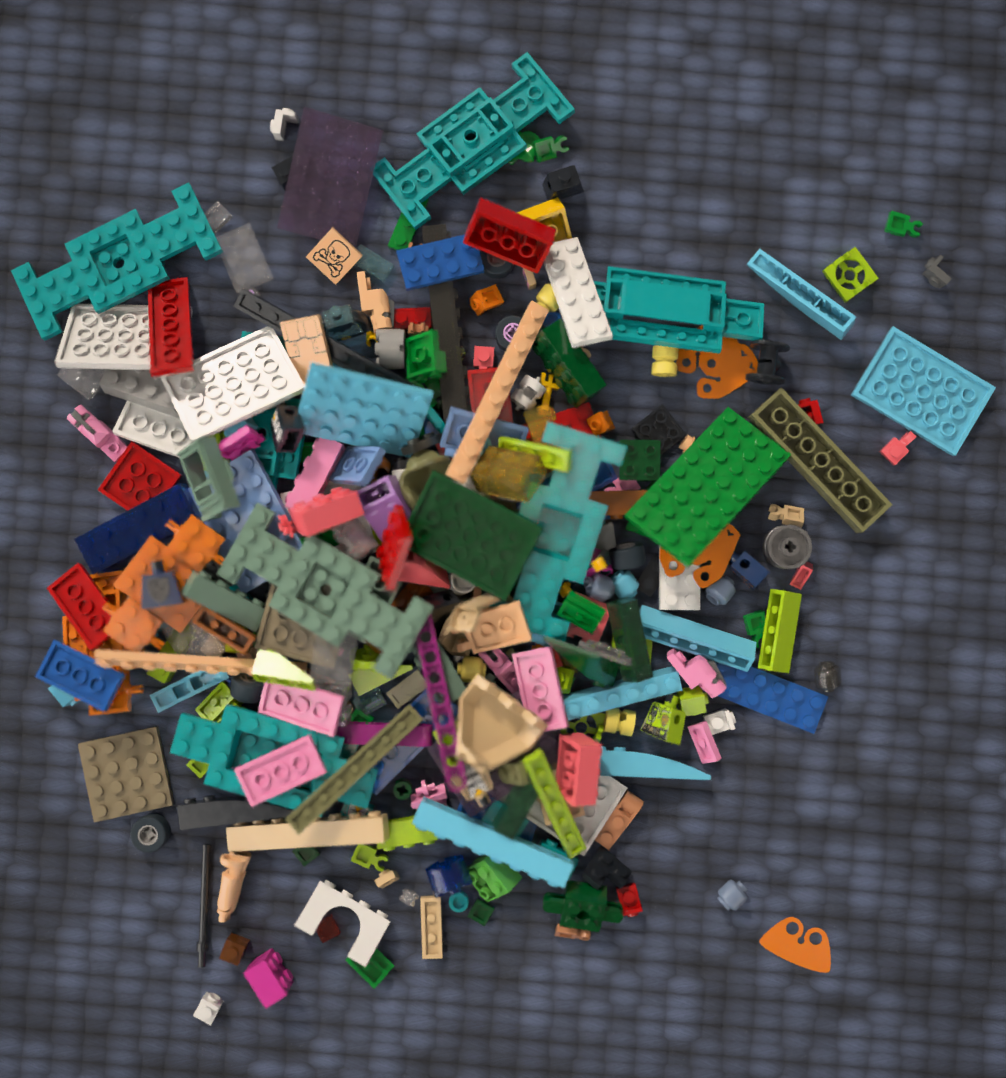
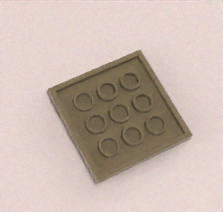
M271 584L254 648L264 651L273 650L283 656L334 669L340 647L333 645L270 607L268 604L278 589L277 586ZM325 584L322 587V593L325 596L331 594V586Z
M158 726L78 744L94 822L174 805Z

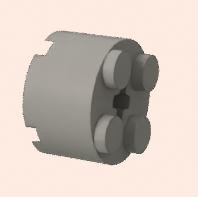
M376 329V341H379V343H375V355L379 356L376 363L387 369L406 368L404 341L406 334L404 329Z

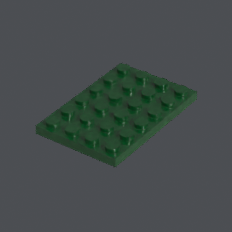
M435 470L432 471L407 521L412 536L409 547L410 551L503 601L507 600L544 528Z

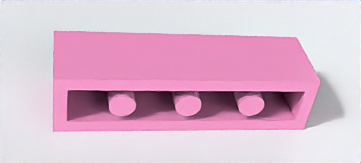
M316 438L312 446L313 451L311 455L307 456L303 463L304 469L302 473L298 474L295 478L293 491H290L285 498V507L288 509L293 508V504L299 501L309 502L313 500V496L324 493L330 481L329 478L346 449L343 444L335 440Z

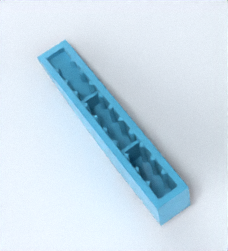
M761 249L747 263V266L781 296L840 340L854 326L855 315Z
M601 747L600 776L711 780L710 775L671 759L651 754L629 752L624 747H614V751H607L606 747Z

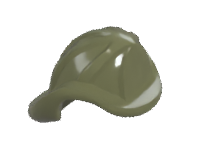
M427 449L415 452L410 457L406 469L400 476L399 487L406 504L412 511L432 471L435 470L445 475L452 462L450 457L438 455L436 452Z

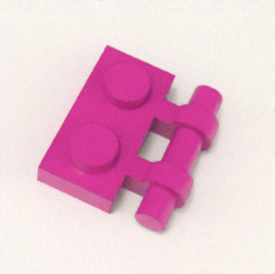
M247 425L238 429L233 435L222 439L218 443V447L222 457L230 458L233 461L250 449L258 448L260 443L266 439L262 433L258 434L256 430Z

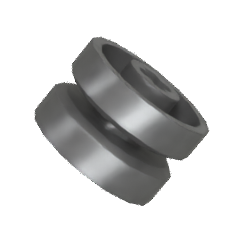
M785 525L775 527L764 537L762 544L763 555L767 562L776 568H798L805 564L811 555V538L799 526Z

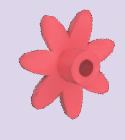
M285 514L283 516L278 515L281 521L278 524L279 530L285 535L289 534L291 538H294L293 533H296V530L292 527L293 522L288 521Z

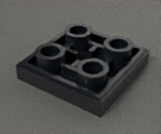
M663 404L631 428L639 440H660V456L687 435Z

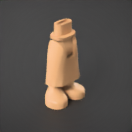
M234 851L221 855L220 862L228 869L222 873L217 909V912L220 914L219 922L224 923L228 921L231 913L234 912L246 875V868L251 859L249 851Z

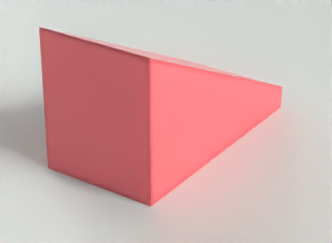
M806 561L805 564L798 567L790 585L801 590L813 572V564Z

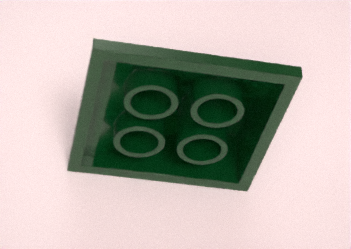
M544 637V640L587 678L594 680L593 685L605 688L606 685L613 687L620 667L619 663L556 639Z

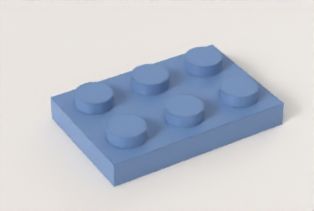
M347 446L329 480L334 484L367 486L371 482L376 468L381 464L382 457L386 451L381 447Z

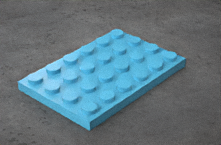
M893 326L890 328L851 396L948 454L956 456L996 387Z
M311 362L298 414L301 415L305 425V435L335 440L354 446L381 447L386 453L403 456L401 448L408 445L407 441L418 438L433 397V391ZM413 453L405 455V457L410 458L413 455Z

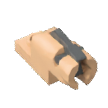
M365 271L357 272L362 312L369 316L374 333H376V329L394 328V301L389 299L384 289L370 290V277L366 278Z

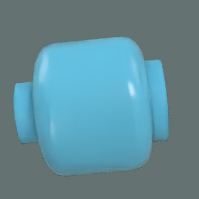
M618 570L610 577L615 585L614 593L619 599H631L638 593L636 590L639 587V582L631 571Z

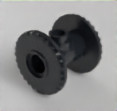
M772 340L752 341L750 347L760 350L757 373L746 374L745 379L753 383L765 385L784 384L786 379L775 375L776 371L781 367L778 352H788L790 346L786 343Z

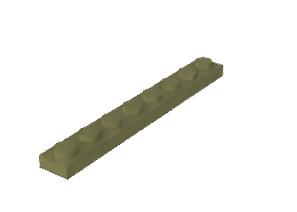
M409 704L285 820L300 835L412 731L423 718Z

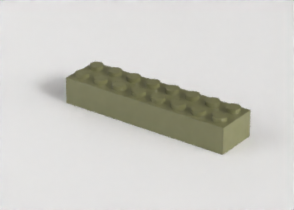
M782 388L776 390L748 417L757 429L791 453L788 459L790 464L856 533L864 532L892 506L891 502Z

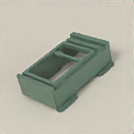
M215 436L197 439L177 453V456H180V461L197 506L200 507L199 511L203 515L201 517L202 522L221 518V512L241 506L232 484L234 474L229 461L223 460ZM204 467L206 469L209 479L206 478V475L204 473ZM209 485H212V488H213V491H214L213 494H212V491H211Z

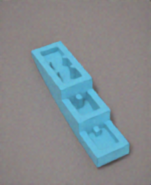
M198 671L150 694V697L159 713L230 677L227 672L209 674L206 671Z

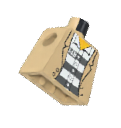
M465 762L467 783L460 792L467 801L476 798L479 807H483L491 802L487 795V791L493 789L489 771L480 775L468 762ZM460 776L452 777V781L457 787L462 786L463 779Z

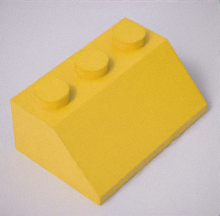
M558 197L517 212L556 229L554 242L572 238L565 207Z

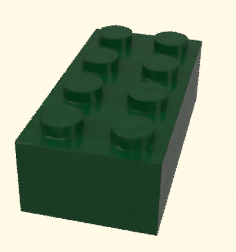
M561 318L540 331L533 342V351L543 360L546 370L552 373L557 386L563 389L568 402L578 408L594 398L606 386V383L581 347L572 348Z

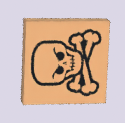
M332 227L309 252L306 258L336 285L363 255Z

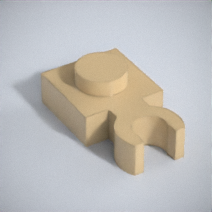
M776 504L770 505L768 519H780L782 524L795 525L802 528L804 508L784 505L781 508Z

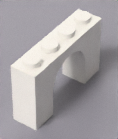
M325 880L324 883L320 881L294 926L313 935L327 911L337 906H345L352 909L359 918L360 932L347 956L366 967L390 923L387 920L388 915L379 910L376 913L369 910L371 905L362 900L357 903L352 900L353 895L345 890L341 893L334 889L336 885L330 881Z

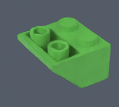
M483 854L462 872L479 892L481 898L487 903L509 893L522 879V876L518 871L511 869L510 865L504 862L501 864L496 863L490 859V856Z

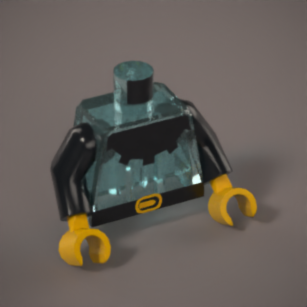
M350 305L333 306L330 310L322 312L325 334L340 342L366 333V344L371 347L370 339L376 341V333L371 331L372 326L364 312L354 310Z

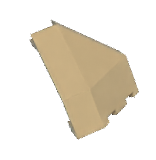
M487 592L458 605L442 627L438 638L440 645L451 655L469 656L471 649L458 652L456 648L458 639L466 638L465 632H474L481 611L502 599ZM509 594L506 601L511 603L513 598ZM451 630L462 631L456 634H451Z
M477 674L459 698L457 758L468 762L482 775L530 751L549 725L533 711L523 707L511 695L498 689L493 682Z

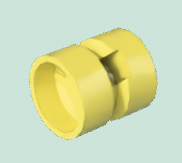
M653 346L652 358L656 361L652 363L651 375L659 377L677 376L678 366L674 361L678 359L679 348Z
M619 708L606 710L603 732L615 734L619 731L620 735L631 737L635 727L636 711L627 709L620 711Z

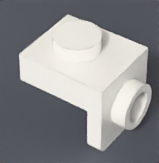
M288 108L276 109L275 118L270 123V131L276 140H284L286 122L298 123L297 114L293 110Z

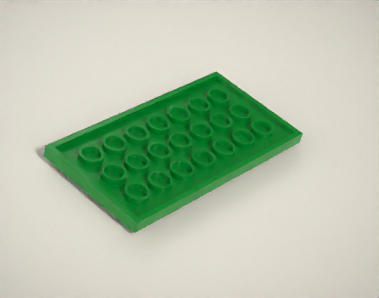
M727 407L631 507L624 518L685 567L689 568L790 458L791 453L787 452L778 443Z

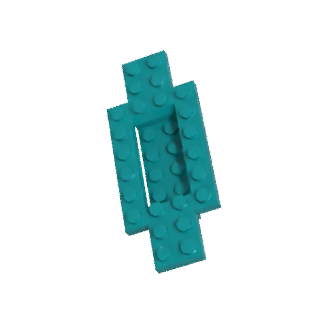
M608 266L606 283L593 281L612 333V340L720 354L722 350V337L751 341L762 340L764 303L726 299L725 281ZM623 315L703 325V330L623 319Z
M230 704L225 706L221 723L184 712L181 713L170 751L172 754L209 764L204 784L246 796L232 767L237 768L311 734L327 769V773L299 785L310 788L309 790L294 787L266 800V802L294 810L349 760L342 758L340 755L345 737L339 735L332 737ZM373 766L337 801L367 809L379 768Z

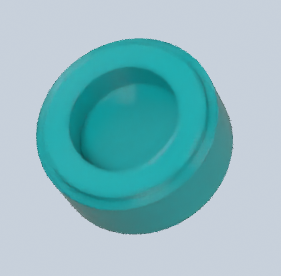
M460 890L453 892L449 897L450 908L454 912H463L467 909L469 904L468 895Z

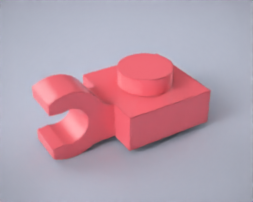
M475 346L473 367H479V369L493 368L494 347Z
M910 431L906 432L900 440L894 437L880 450V453L894 466L909 452L906 446L916 438V435Z

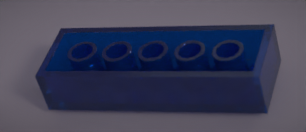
M179 483L75 538L74 540L92 574L102 573L136 555L151 535L159 541L174 535L175 532L165 526L169 523L170 519L179 526L183 525L191 515L201 520L202 516L188 490L187 483Z

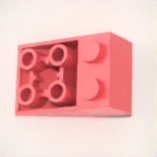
M408 550L398 581L450 589L447 570Z

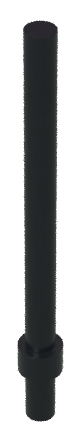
M211 844L202 845L199 941H197L196 951H198V967L200 968L206 967V953L209 950L207 928Z

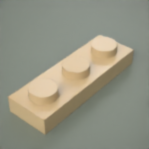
M441 895L421 896L422 959L443 958Z

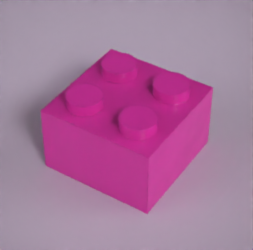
M273 948L252 960L244 972L245 977L265 1009L285 997L293 984L292 973L289 969H285L280 954L275 952Z

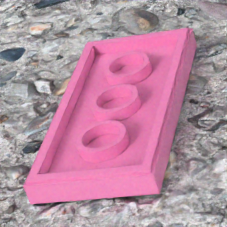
M552 647L513 653L512 658L523 707L533 711L549 725L545 731L569 727Z
M265 682L258 713L334 737L337 732L345 696L319 688L311 691Z
M311 734L234 769L251 807L327 773V769Z

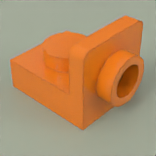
M496 284L476 291L469 299L471 307L477 316L482 315L486 310L504 303Z
M608 411L598 412L586 419L596 437L615 429Z

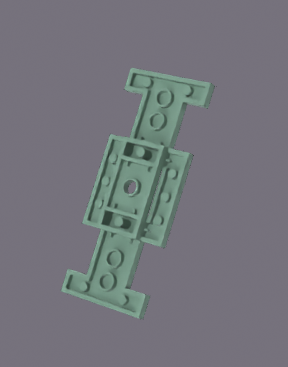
M256 503L217 574L232 584H237L245 568L251 570L278 587L268 604L270 607L337 647L341 646L349 630L383 650L373 669L389 679H393L434 606L415 596L406 613H403L372 594V590L381 576L380 574L314 535L307 536L300 550L294 548L267 531L276 512L261 503ZM325 584L330 585L332 589L331 594L328 596L322 593V587Z

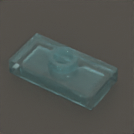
M360 244L357 250L363 256L355 265L384 283L394 268V264Z

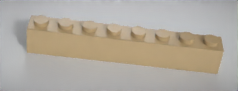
M381 811L368 812V815H361V812L349 813V816H341V813L330 814L329 817H318L300 835L283 818L271 819V821L258 820L234 823L226 827L228 852L384 843L390 838L388 815L381 814Z

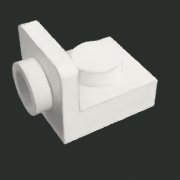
M726 708L703 716L712 735L729 729H735V716L733 712H729Z
M206 992L193 1016L211 1025L224 1001L217 994Z

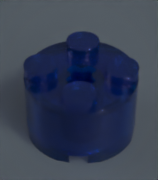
M461 854L447 857L441 863L437 861L425 869L435 898L441 897L447 892L450 895L456 894L461 891V887L472 883L465 859Z

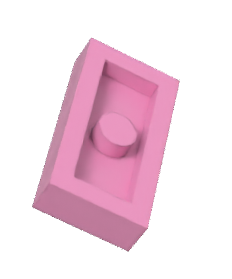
M707 721L694 723L687 727L702 764L717 762L722 759Z

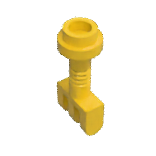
M544 372L541 373L539 382L547 390L543 394L541 406H538L536 412H538L537 416L549 417L552 414V409L549 408L552 390H559L556 382L553 383L554 376L549 374L548 380L545 381L546 373Z

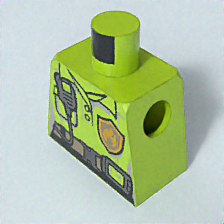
M667 694L664 704L653 702L643 722L641 731L666 742L680 745L686 714L684 711L676 709L679 697Z

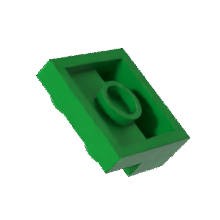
M429 330L404 339L407 379H414L417 383L428 382V377L432 379L441 378L442 373L447 372L445 351H439L437 330Z

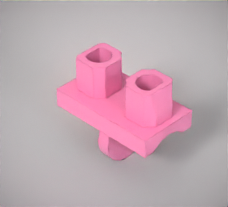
M422 780V787L416 788V792L410 795L412 809L418 810L423 796L447 806V793L444 783L435 786V783L427 785L426 780Z

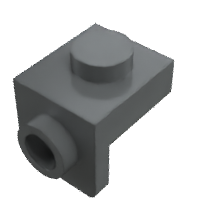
M942 255L930 258L924 265L926 269L922 273L932 286L939 289L947 285L952 279L937 266L943 259Z

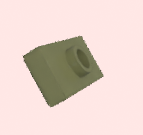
M417 669L386 693L397 709L427 688L423 674Z

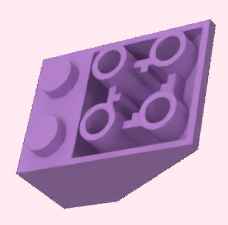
M396 475L385 476L357 491L365 514L364 517L381 541L383 530L387 529L388 514L390 511H393L395 504L403 506L407 521L412 513V510L408 507L402 496Z

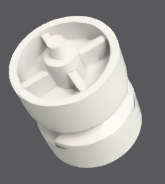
M525 375L519 383L520 388L514 390L510 398L517 405L515 408L517 411L521 408L531 413L537 404L536 399H540L547 389L539 382L540 377L534 379Z

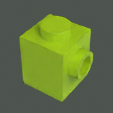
M699 685L693 689L690 687L682 688V691L677 692L679 709L684 711L686 716L706 713V704H709L708 696Z

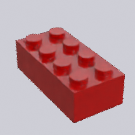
M480 198L466 229L463 243L538 274L554 243L556 229Z

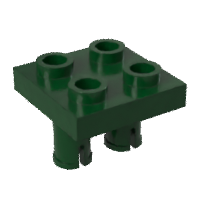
M619 440V444L627 446L622 464L619 466V480L657 481L660 478V440Z

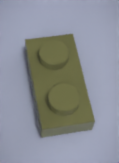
M508 761L498 766V775L502 783L521 786L529 783L526 768L522 762Z

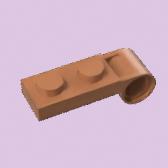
M626 790L595 841L609 850L640 811L644 801L629 790Z

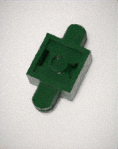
M567 880L564 894L547 892L543 896V910L549 913L560 914L559 926L600 932L602 921L620 923L623 920V905L607 901V886L605 885L596 890L589 883Z

